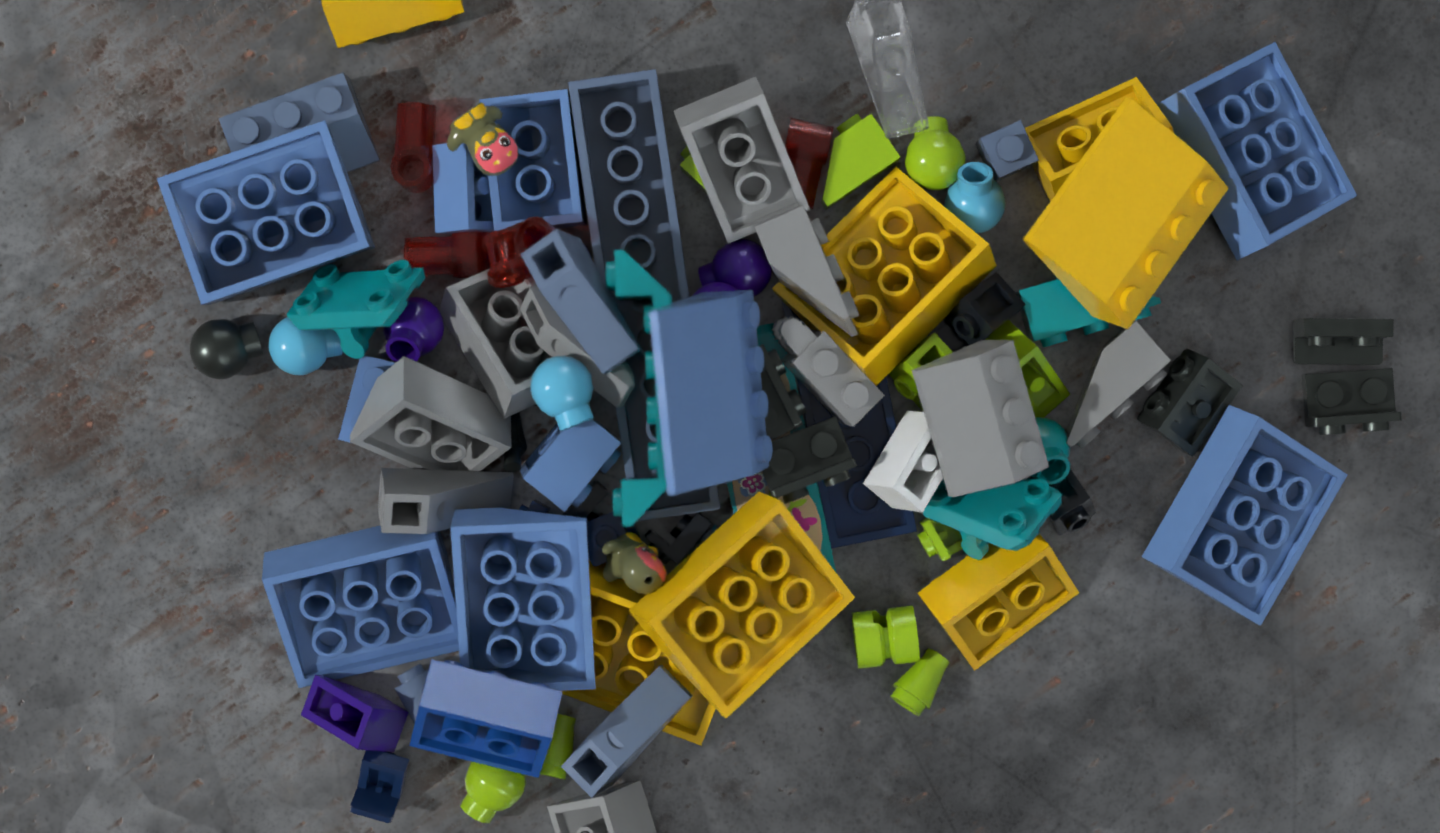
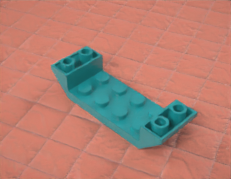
M614 250L615 261H606L607 289L609 291H616V297L619 301L653 300L652 306H644L645 333L651 335L649 311L673 303V298L668 291L624 250ZM646 351L645 353L646 379H655V397H647L648 424H656L657 442H648L649 470H658V478L621 480V488L613 489L614 517L622 516V526H632L667 489L653 351Z

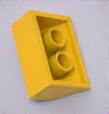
M321 0L322 8L338 48L363 44L369 39L390 33H402L411 27L433 21H444L454 15L465 12L462 0Z
M1137 77L1025 128L1039 159L1033 165V168L1050 201L1126 97L1135 100L1174 133L1171 123Z
M1038 533L1031 544L1018 551L1006 550L988 543L989 550L981 560L973 559L967 555L918 592L922 601L974 671L1079 594V591L1054 551L1040 533Z

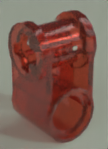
M534 216L503 230L493 231L485 235L481 244L484 252L488 253L490 270L487 272L488 283L494 287L506 288L516 286L524 282V280L531 278L532 275L521 254L556 228L545 219Z

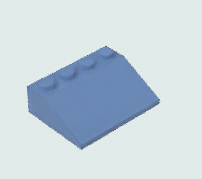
M1276 42L1183 88L1157 104L1171 123L1174 134L1203 157L1229 188L1212 211V215L1236 260L1269 246L1357 196Z
M326 120L157 178L201 305H211L375 248L362 208Z
M753 290L703 292L649 311L667 495H677L753 476L768 468L773 448L770 437L766 435L765 417L768 413V398L766 393L762 391L761 372L764 368V354L757 341L756 328L760 322V311L758 304L753 299Z
M1228 405L1144 551L1142 558L1261 626L1348 474L1259 416Z
M507 508L455 509L450 528L460 663L465 668L482 672L496 671L510 679L526 683L541 682L558 691L596 689L586 518Z
M376 526L264 553L262 582L298 688L311 686L315 675H322L337 680L459 651L455 585L441 531L429 534L381 533V526Z

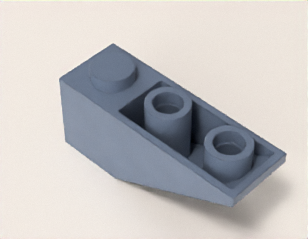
M555 229L521 254L543 296L603 374L606 375L641 350L580 238Z
M660 665L586 737L561 767L593 798L614 785L693 695L663 665Z

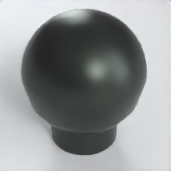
M226 319L210 320L202 324L194 332L190 341V357L194 366L202 374L213 379L231 378L245 368L249 359L264 355L254 321L238 325Z

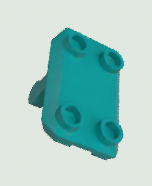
M407 260L396 261L385 270L339 272L336 265H325L313 274V278L301 295L294 300L293 306L287 313V317L299 330H334L341 341L342 351L351 358L360 359L369 349L368 341L378 327H390L408 304L407 298L414 288L420 287L425 279L424 268H412Z
M1024 478L1013 484L949 497L944 479H942L924 509L923 514L926 518L958 530L963 540L961 542L962 550L971 558L981 560L989 550L988 543L1018 551L1031 544L1038 535L1039 528L1049 515H1053L1061 505L1062 494L1057 489L1050 487L1048 482L1043 479Z

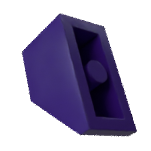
M315 675L301 716L358 750L395 752L409 712L379 694L322 675Z

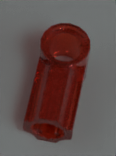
M422 102L398 103L395 154L390 167L391 174L396 182L407 192L422 193L433 184L432 145H435L437 107L435 105ZM409 162H422L424 170L418 179L409 181L403 178L404 167Z
M791 117L785 148L810 210H813L822 165H826L834 126Z
M491 232L452 233V237L405 238L404 260H407L412 268L423 267L425 276L453 275V278H469L492 268Z

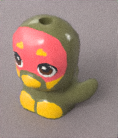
M480 102L450 124L451 132L447 139L448 149L454 152L464 143L475 165L483 174L499 176L512 168L518 158V146L515 140L499 124L495 123V120L502 119L503 116L498 107L485 106L483 102Z
M626 532L617 539L608 541L603 545L602 552L606 554L603 577L608 582L623 579L626 585L640 594H650L660 588L666 580L667 572L664 564L658 558L657 548L647 546L635 533Z

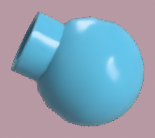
M969 162L959 168L958 180L949 187L944 204L950 212L978 234L986 232L998 224L1004 214L1006 202L1001 186L993 179L991 167L982 162Z
M288 317L277 323L269 337V352L272 360L281 370L292 375L309 374L318 370L325 363L326 358L342 355L341 341L334 330H299Z
M555 356L545 360L537 367L531 379L532 398L541 411L555 417L560 431L570 429L594 418L588 404L593 393L592 378L589 370L583 363L573 357Z

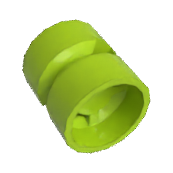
M913 605L888 608L885 615H880L876 610L851 612L858 669L883 666L886 659H891L895 664L920 662L918 631Z

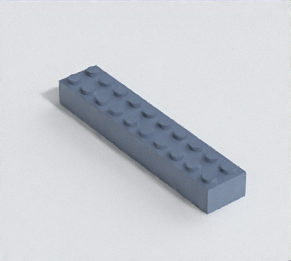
M656 69L568 82L594 264L607 286L606 261H615L614 250H624L671 294L673 303L690 297ZM609 291L641 348L639 352L624 361L628 363L633 372L635 386L624 406L616 407L626 479L658 478V470H649L648 442H657L656 424H648L647 397H655V379H646L645 353L646 351H653L652 335L645 333L644 306H652L653 300L619 301L616 297V291ZM713 485L677 495H667L666 489L637 521L718 510L721 508L718 487Z

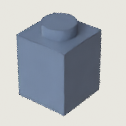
M1021 120L981 137L975 143L983 162L993 170V179L996 182L1029 168L1039 161Z

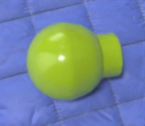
M939 116L922 118L913 124L914 138L906 149L905 167L907 173L922 188L928 190L948 188L958 180V170L966 163L965 152L960 141L949 132L948 122L945 118Z
M471 762L465 777L467 794L460 807L473 819L488 824L497 811H503L512 807L521 798L525 790L526 776Z

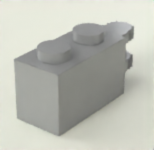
M784 316V318L775 320L773 329H771L773 331L772 335L775 336L774 339L779 340L778 343L788 353L781 360L782 363L833 417L836 416L840 424L854 427L885 396L825 331L810 330L806 325H802V321H799L798 318L794 319L793 317L787 318Z

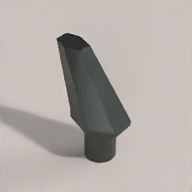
M519 412L511 415V448L503 453L504 469L508 472H516L521 469V456L527 450Z

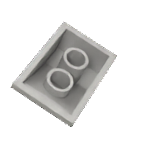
M756 77L674 110L682 135L728 244L755 233V226L803 205L806 211L810 210Z

